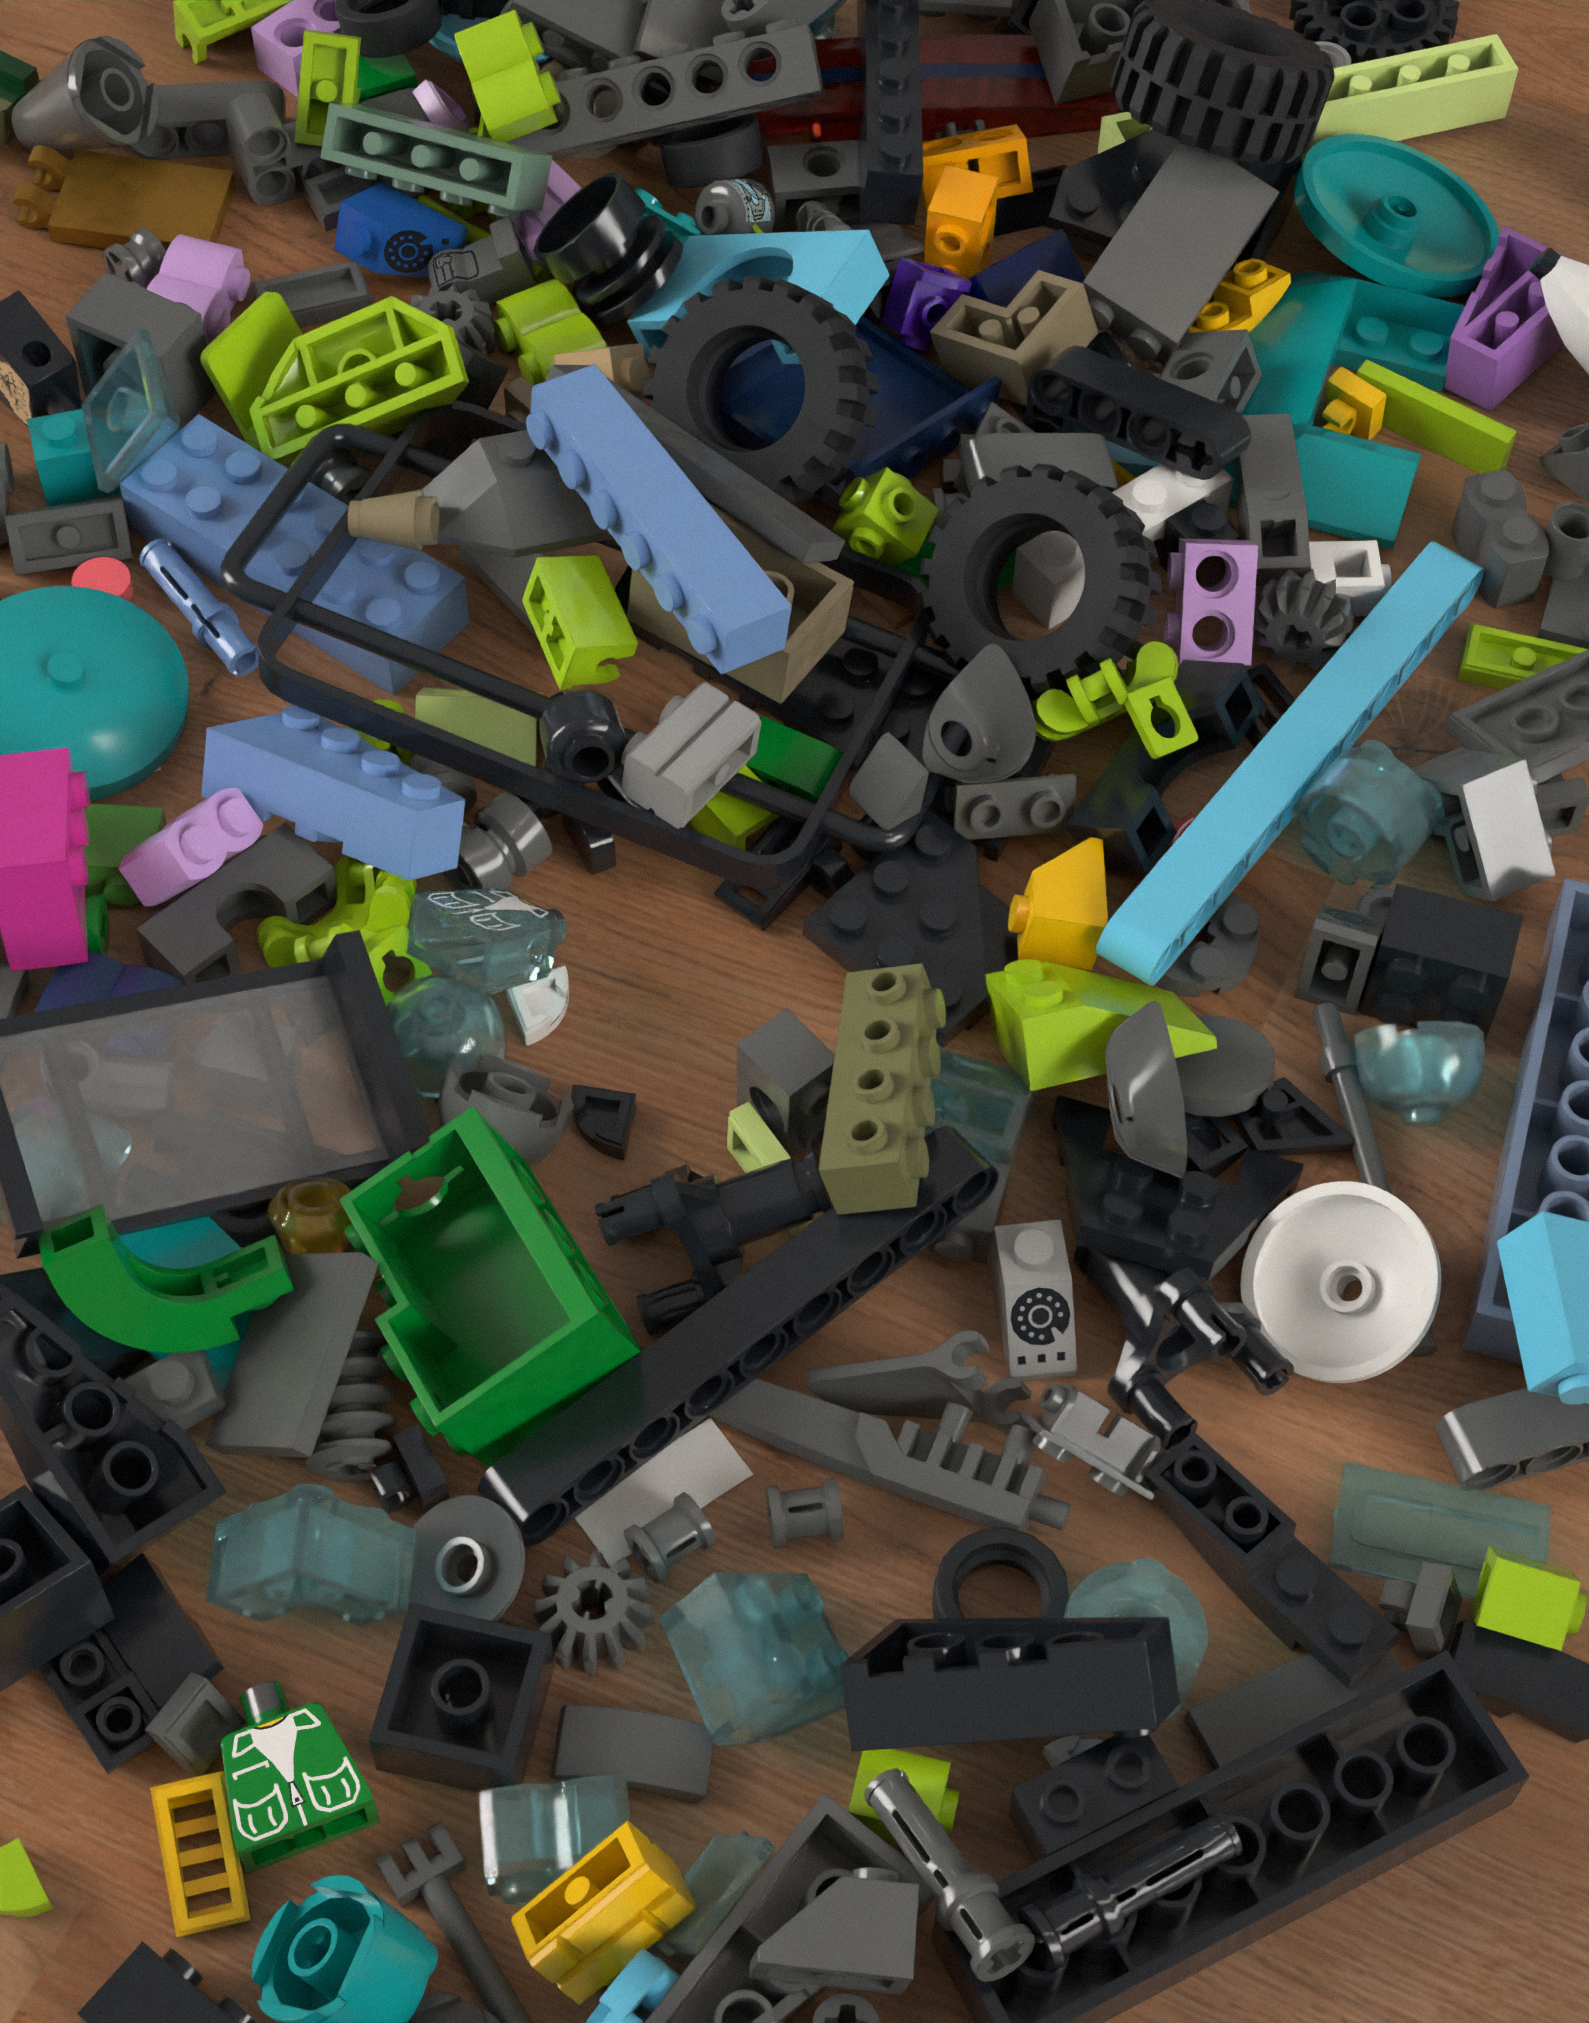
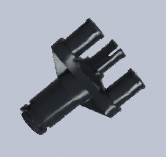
M814 1150L804 1153V1159L794 1162L792 1158L781 1160L722 1182L715 1173L703 1177L693 1172L688 1164L666 1171L665 1175L652 1179L649 1185L621 1195H613L610 1202H602L595 1205L596 1215L602 1217L598 1219L600 1229L609 1246L616 1245L619 1241L666 1226L669 1231L674 1229L677 1231L694 1267L692 1271L693 1278L649 1294L637 1296L639 1311L650 1336L657 1335L660 1331L676 1326L740 1277L744 1257L743 1245L803 1225L813 1219V1214L821 1211L825 1213L833 1207L819 1174L820 1161Z
M1081 1246L1076 1248L1074 1254L1076 1267L1088 1276L1089 1282L1125 1321L1123 1331L1126 1341L1116 1372L1108 1384L1107 1393L1124 1413H1134L1149 1432L1158 1435L1161 1439V1446L1166 1448L1167 1452L1172 1451L1193 1431L1196 1432L1198 1427L1197 1421L1187 1414L1164 1387L1167 1382L1186 1369L1207 1359L1214 1363H1222L1226 1361V1358H1231L1255 1385V1389L1261 1395L1273 1394L1289 1381L1287 1375L1293 1374L1294 1365L1287 1358H1284L1260 1332L1261 1322L1243 1303L1215 1300L1213 1298L1214 1290L1212 1285L1195 1268H1184L1172 1274L1171 1272Z

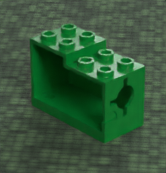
M472 1106L430 1135L429 1139L431 1141L413 1154L410 1151L406 1152L339 1199L352 1222V1224L344 1228L350 1243L357 1252H362L379 1262L377 1268L381 1275L376 1277L373 1282L380 1296L390 1307V1309L375 1318L377 1325L388 1342L380 1348V1352L396 1377L402 1382L409 1380L416 1392L417 1397L410 1401L414 1414L429 1434L435 1436L441 1432L458 1456L462 1457L469 1453L490 1468L500 1458L643 1350L529 1163ZM407 1175L414 1182L427 1177H444L441 1189L424 1204L407 1210L393 1209L395 1200L403 1191L402 1186L397 1180Z

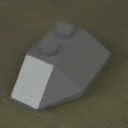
M527 430L476 440L422 489L424 496H436L439 502L440 517L437 542L439 544L452 546L456 542L475 551L517 558L614 539L607 529L603 530L595 523L589 506L575 489H570L565 485L557 465L544 449L540 450L533 444Z

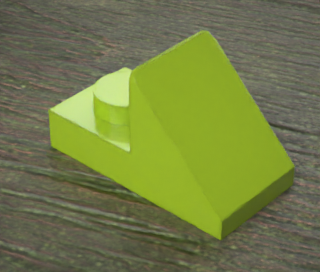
M309 29L304 31L295 143L322 146L329 103L359 104L361 88H357L361 37Z

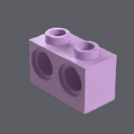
M293 0L251 27L257 68L297 98L299 95L304 31L309 29L342 34L335 12L336 0Z
M1179 538V553H1169L1167 586L1170 589H1177L1175 612H1166L1164 644L1173 648L1179 663H1182L1183 660L1251 665L1258 545L1250 540ZM1209 556L1221 557L1226 567L1222 581L1213 587L1200 586L1196 580V569L1199 563ZM1206 616L1218 617L1222 623L1220 638L1209 646L1196 645L1192 636L1195 624Z

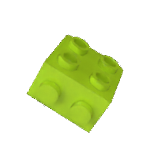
M277 292L263 293L202 351L200 357L203 368L248 445L259 450L261 449L249 409L257 396H262L272 372L293 338L303 335L283 297Z

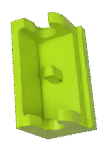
M291 0L173 1L175 38L182 49L190 45L192 46L193 62L198 64L207 59V45L256 25L290 3Z
M599 555L536 558L522 602L559 689L570 690L573 685L602 684L619 678L620 673L616 665H597L608 658L621 659L634 656L638 642Z

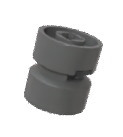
M501 793L479 809L473 816V827L463 822L457 868L443 872L447 880L462 897L472 904H480L476 905V907H485L491 900L472 892L476 891L494 900L498 896L488 891L505 892L513 884L512 875L525 877L552 855L550 839L539 819L524 802L510 793Z

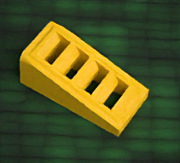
M225 1771L150 1787L176 1938L251 1921L243 1864L234 1843ZM214 1800L216 1814L175 1823L173 1809ZM219 1829L221 1843L180 1852L178 1838ZM224 1858L225 1873L184 1881L183 1867ZM229 1887L232 1902L189 1912L187 1897Z

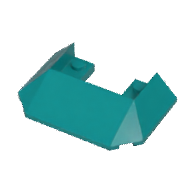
M1306 270L1291 275V284L1269 314L1248 333L1262 377L1241 415H1291L1307 506L1308 528L1357 541L1377 540L1378 546L1393 550L1422 454L1316 427L1313 424L1333 365L1358 370L1367 359L1428 389L1442 392L1446 379L1450 337L1465 306L1355 278ZM1233 460L1224 470L1234 478L1228 507L1237 509Z

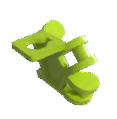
M1153 641L1141 647L1136 659L1130 658L1127 661V668L1121 670V675L1113 660L1109 658L1099 663L1100 671L1082 680L1078 674L1066 679L1073 698L1062 690L1051 689L1044 692L1031 703L1035 719V735L1046 741L1058 742L1117 719L1127 712L1152 759L1163 757L1198 740V734L1174 685L1179 667L1177 656L1172 648L1162 642ZM1154 699L1157 706L1165 709L1173 718L1175 733L1172 738L1162 737L1154 729L1151 722V712L1153 710L1151 700Z
M345 856L340 858L335 866L337 900L335 908L314 925H301L283 916H271L260 923L257 928L256 937L260 948L263 950L267 964L271 968L320 960L335 934L360 930L389 1016H393L434 980L428 964L407 928L417 884L415 879L408 881L352 857ZM389 951L393 956H403L410 966L408 981L397 991H389L383 982V972L386 965L382 957Z

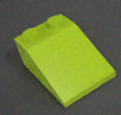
M1034 959L1017 960L1007 964L1004 971L985 975L994 1044L1030 1091L1107 1074L1105 1048L1114 1029L1152 1001H1157L1161 1005L1175 1058L1217 1049L1216 1036L1171 991Z

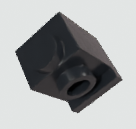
M1202 499L1167 518L1159 565L1167 572L1169 553H1179V538L1239 540L1240 535L1221 507L1207 503ZM1209 556L1199 563L1196 569V580L1200 586L1213 587L1222 581L1226 571L1223 559L1219 556Z

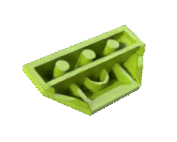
M390 296L293 338L272 372L262 396H257L249 411L261 452L279 464L294 462L313 436L320 430L334 424L351 423L360 425L387 436L402 431L421 410L452 404L468 385L469 380L453 327L396 297ZM344 447L350 452L356 450L355 448Z

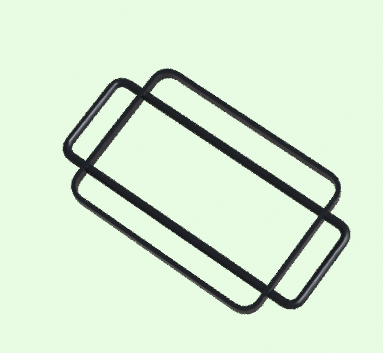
M454 401L452 404L423 409L413 417L398 439L351 423L334 424L320 430L310 439L228 549L221 563L222 581L232 595L248 604L272 613L263 625L258 637L260 679L272 694L305 710L736 884L753 888L777 887L792 880L806 864L822 833L856 847L875 852L891 851L907 844L917 832L945 776L929 772L920 813L890 830L868 825L834 811L912 666L953 681L963 670L962 668L960 671H957L944 658L945 652L924 645L928 634L927 626L931 621L932 614L929 615L921 611L919 594L922 591L929 590L923 582L903 569L846 547L842 548L837 560L819 563L853 580V586L905 607L914 617L915 624L906 638L848 615L845 631L840 638L895 660L816 803L738 772L720 789L719 792L804 825L793 844L788 849L777 854H753L686 827L677 829L654 814L577 783L565 781L557 775L300 673L279 662L275 654L297 623L536 719H541L545 708L554 699L312 603L358 539V537H351L349 534L348 509L287 593L256 581L245 573L247 565L333 450L340 447H351L383 459L354 499L362 501L363 499L389 495L407 469L433 479L438 476L453 461L422 449L433 438L441 435L459 434L478 440L480 438L527 430L525 423L475 404ZM703 496L708 503H710L711 505H713V506H715V507H717V508L723 510L722 508H720L719 506H717L715 503H713L712 501H710L709 499H707L705 496ZM615 539L597 542L622 552L620 545ZM947 721L941 731L942 742L952 754L957 755L968 732L961 724L955 721ZM623 727L627 745L630 739L638 732Z

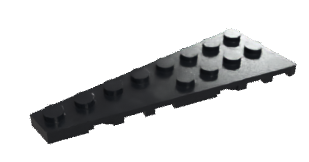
M629 565L614 588L626 617L632 568ZM628 620L636 637L658 651L663 647L693 665V673L707 682L714 678L739 694V702L754 710L758 706L782 721L784 726L827 743L838 749L842 754L846 750L895 660L839 637L783 703L780 704L725 673L721 675L713 666ZM912 666L857 770H860L881 736L888 732L924 765L922 751L926 724L935 703L952 681ZM968 733L956 756L964 757L970 752L971 740ZM1035 735L1036 740L1029 760L1020 771L1005 779L1040 777L1057 742L1046 741ZM986 759L988 762H996L995 759ZM945 777L927 812H933L953 828L954 812L946 810L944 795L946 787H955V783L958 780ZM1009 837L974 839L970 841L983 848V856L985 858L998 862Z

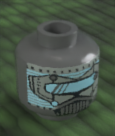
M752 179L718 180L706 186L699 195L695 208V220L703 231L702 235L754 234L755 232L752 229L754 224L764 233H772L775 222V208L769 192L762 184Z

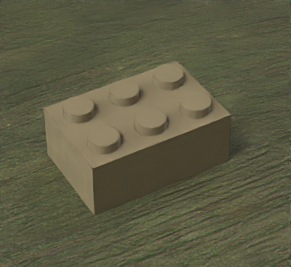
M710 504L792 605L785 649L725 674L782 704L844 633L854 581L819 562L799 563L732 515ZM632 569L627 619L715 668L705 654L701 655L694 649L686 629L672 612H666L661 607L653 587L639 570L635 571Z

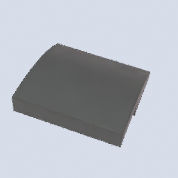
M643 0L642 4L646 6L633 54L648 60L661 58L660 50L673 45L689 43L692 44L693 50L714 46V37L731 32L721 14L724 0ZM711 66L703 69L697 79L720 88L724 75L721 68Z

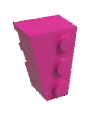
M69 747L0 755V931L10 972L88 963L85 885H88V867L84 846H89V830L85 809L90 808V795L85 771L74 772Z

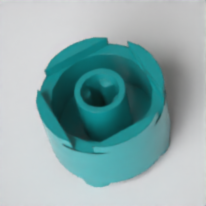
M344 1875L321 1878L310 1884L317 1892L309 1896L299 1906L288 1900L276 1912L260 1938L252 1963V1981L261 1987L262 2001L257 2000L266 2015L278 2023H408L423 1997L429 1976L435 1970L438 1962V1950L433 1943L427 1940L417 1924L360 1881Z

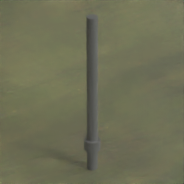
M1332 1002L1322 1003L1312 1010L1323 1048L1318 1057L1325 1081L1334 1086L1346 1131L1354 1138L1352 1152L1361 1183L1378 1187L1392 1194L1358 1076L1362 1073V1066L1356 1046L1347 1041L1337 1005ZM1431 1325L1421 1342L1411 1352L1413 1357L1428 1356L1437 1350Z

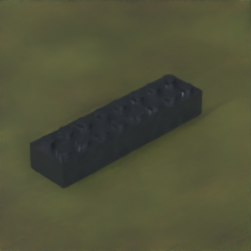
M1448 1650L997 1882L1000 1892L998 1896L999 1901L1014 1922L1019 1924L1018 1910L1031 1903L1039 1908L1072 1890L1073 1880L1084 1873H1096L1103 1877L1146 1853L1154 1846L1162 1844L1205 1820L1215 1811H1221L1233 1824L1242 1843L1243 1851L1241 1855L1228 1859L1184 1884L1176 1891L1168 1893L1124 1918L1125 1924L1124 1928L1120 1930V1935L1108 1942L1099 1937L1065 1956V1966L1053 1973L1048 1972L1039 1963L1033 1952H1031L1028 1958L1013 1972L1003 1978L983 1982L971 1970L970 1962L972 1956L954 1931H947L942 1928L936 1919V1915L931 1942L975 2023H1104L1509 1807L1528 1780L1529 1775Z

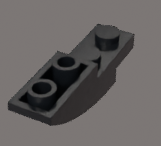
M1194 1431L1145 1473L1144 1481L1192 1546L1232 1592L1292 1652L1301 1645L1349 1689L1397 1644L1400 1631L1294 1536L1296 1523Z

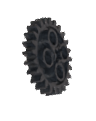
M1291 0L1289 19L1294 20L1293 30L1303 34L1305 40L1335 43L1349 53L1351 64L1449 44L1450 39H1453L1455 34L1459 2L1454 0Z

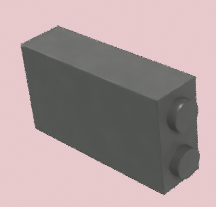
M1178 143L1082 282L1097 328L1108 329L1126 341L1129 348L1135 354L1147 360H1155L1165 367L1185 333L1189 331L1264 220L1279 191L1226 156H1218L1199 147L1192 148Z

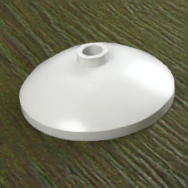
M1336 1181L1301 1190L1280 1203L1269 1213L1254 1233L1247 1248L1241 1270L1240 1287L1242 1303L1261 1322L1260 1332L1284 1358H1287L1294 1365L1295 1373L1315 1381L1350 1383L1382 1374L1404 1360L1417 1347L1435 1317L1441 1294L1442 1278L1439 1255L1434 1240L1422 1220L1411 1208L1394 1195L1378 1187L1359 1182ZM1360 1280L1362 1283L1361 1295L1354 1301H1346L1344 1298L1346 1286L1352 1281Z

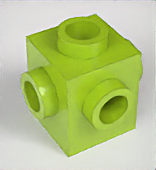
M885 467L865 479L861 476L857 477L847 486L839 500V505L843 509L832 529L846 539L854 551L895 566L918 554L940 509L916 491L906 477L894 473Z

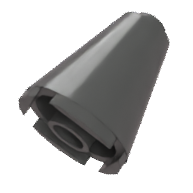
M108 35L85 40L14 106L11 121L16 137L30 151H32L34 146L38 145L51 147L58 152L127 147L138 143L153 131L158 118V94L153 83L147 86L144 76L140 71V68L146 65L141 57L123 41Z

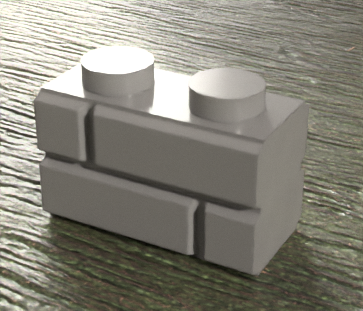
M707 682L700 683L686 698L680 695L674 696L662 711L659 724L648 735L643 732L636 733L627 743L622 753L621 763L624 765L622 790L625 796L647 810L652 808L656 816L677 829L683 828L756 754L762 722L759 715L736 700L733 703L730 702L728 695Z

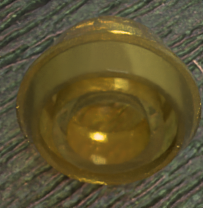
M324 1177L302 1178L285 1185L272 1198L268 1206L269 1219L284 1249L290 1254L341 1253L344 1251L349 1243L344 1228L352 1224L339 1199L351 1192V1190L337 1180Z

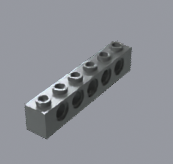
M787 19L768 24L766 26L767 34L746 38L743 31L730 32L714 37V46L693 50L692 44L689 43L678 44L660 50L661 58L640 62L639 56H626L609 61V70L588 75L587 68H575L559 72L555 75L557 81L555 84L561 98V103L565 107L566 115L563 123L556 129L546 130L541 128L506 143L553 155L552 160L826 98L813 32L808 24L798 26L797 19ZM763 54L775 57L777 67L770 79L759 82L750 78L749 67L754 58ZM711 66L721 68L724 75L721 87L710 94L699 92L697 89V78L700 72ZM659 78L668 80L671 86L668 99L658 106L648 105L645 101L647 85ZM606 90L616 92L618 105L615 112L605 118L596 117L593 112L595 97Z

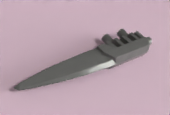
M759 1379L753 1380L709 1414V1416L809 1462L990 1528L1008 1527L1026 1533L1032 1521H1036L1063 1531L1070 1516L1071 1504L1043 1495L1048 1480L1044 1468L1031 1463L1027 1466L1034 1446L1032 1441L1037 1434L1035 1431L1012 1424L1001 1456L986 1452L984 1446L972 1442L970 1445L963 1444L962 1440L973 1411L953 1402L947 1403L936 1434L921 1429L918 1423L905 1420L898 1439L892 1433L886 1420L863 1412L858 1413Z

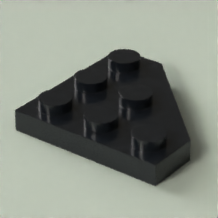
M1150 130L1065 168L1059 179L1045 227L1107 247L1179 143V140L1170 136L1165 137ZM1225 155L1227 158L1237 163V158Z
M929 811L925 814L917 832L907 844L894 850L880 853L803 921L802 935L848 972L922 963L931 988H939L944 997L946 1023L943 1028H937L936 1041L940 1047L944 1048L985 1010L987 985L976 846L933 812Z

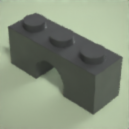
M285 822L268 835L259 836L243 853L212 875L198 882L194 888L169 906H162L153 911L145 923L136 928L146 964L151 968L161 970L183 980L185 985L242 974L235 940L228 932L236 924L252 918L266 919L271 916H283L301 925L311 924L336 905L337 884L333 866L302 837L295 835V830Z

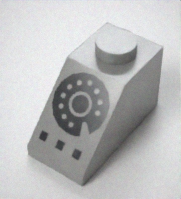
M1061 1220L994 1226L989 1269L1008 1377L1019 1378L1026 1382L1076 1376L1077 1356L1072 1277Z

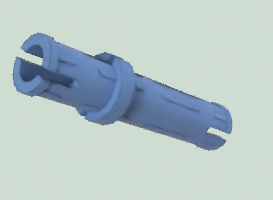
M161 538L145 546L140 553V565L151 574L170 600L192 624L193 636L204 647L212 648L232 675L242 677L252 673L259 666L258 646H255L238 625L239 618L235 611L228 604L219 603L202 580L178 554L170 541L168 542L166 539Z

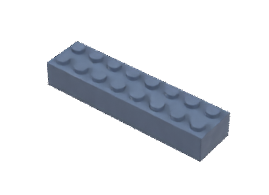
M1565 878L1548 923L1461 1349L1520 1365L1523 1364L1497 1241L1542 1211L1589 1222V884Z

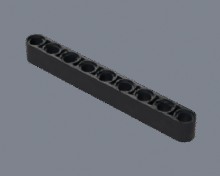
M944 1126L932 1131L924 1137L929 1155V1173L926 1178L919 1179L916 1207L837 1215L833 1206L495 1462L481 1478L478 1485V1495L498 1503L510 1513L520 1529L524 1546L530 1547L543 1542L981 1206L995 1190L999 1180V1172L954 1127Z

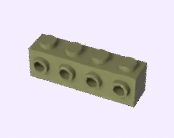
M922 963L848 972L846 974L818 1169L837 1215L916 1207L919 1179L928 1176L929 1155L924 1135L925 1127L933 1126L935 1120V1106L930 1083L931 1077L938 1076L940 1073V1052L936 1041L937 1028L945 1026L946 1009L941 990L939 988H931Z

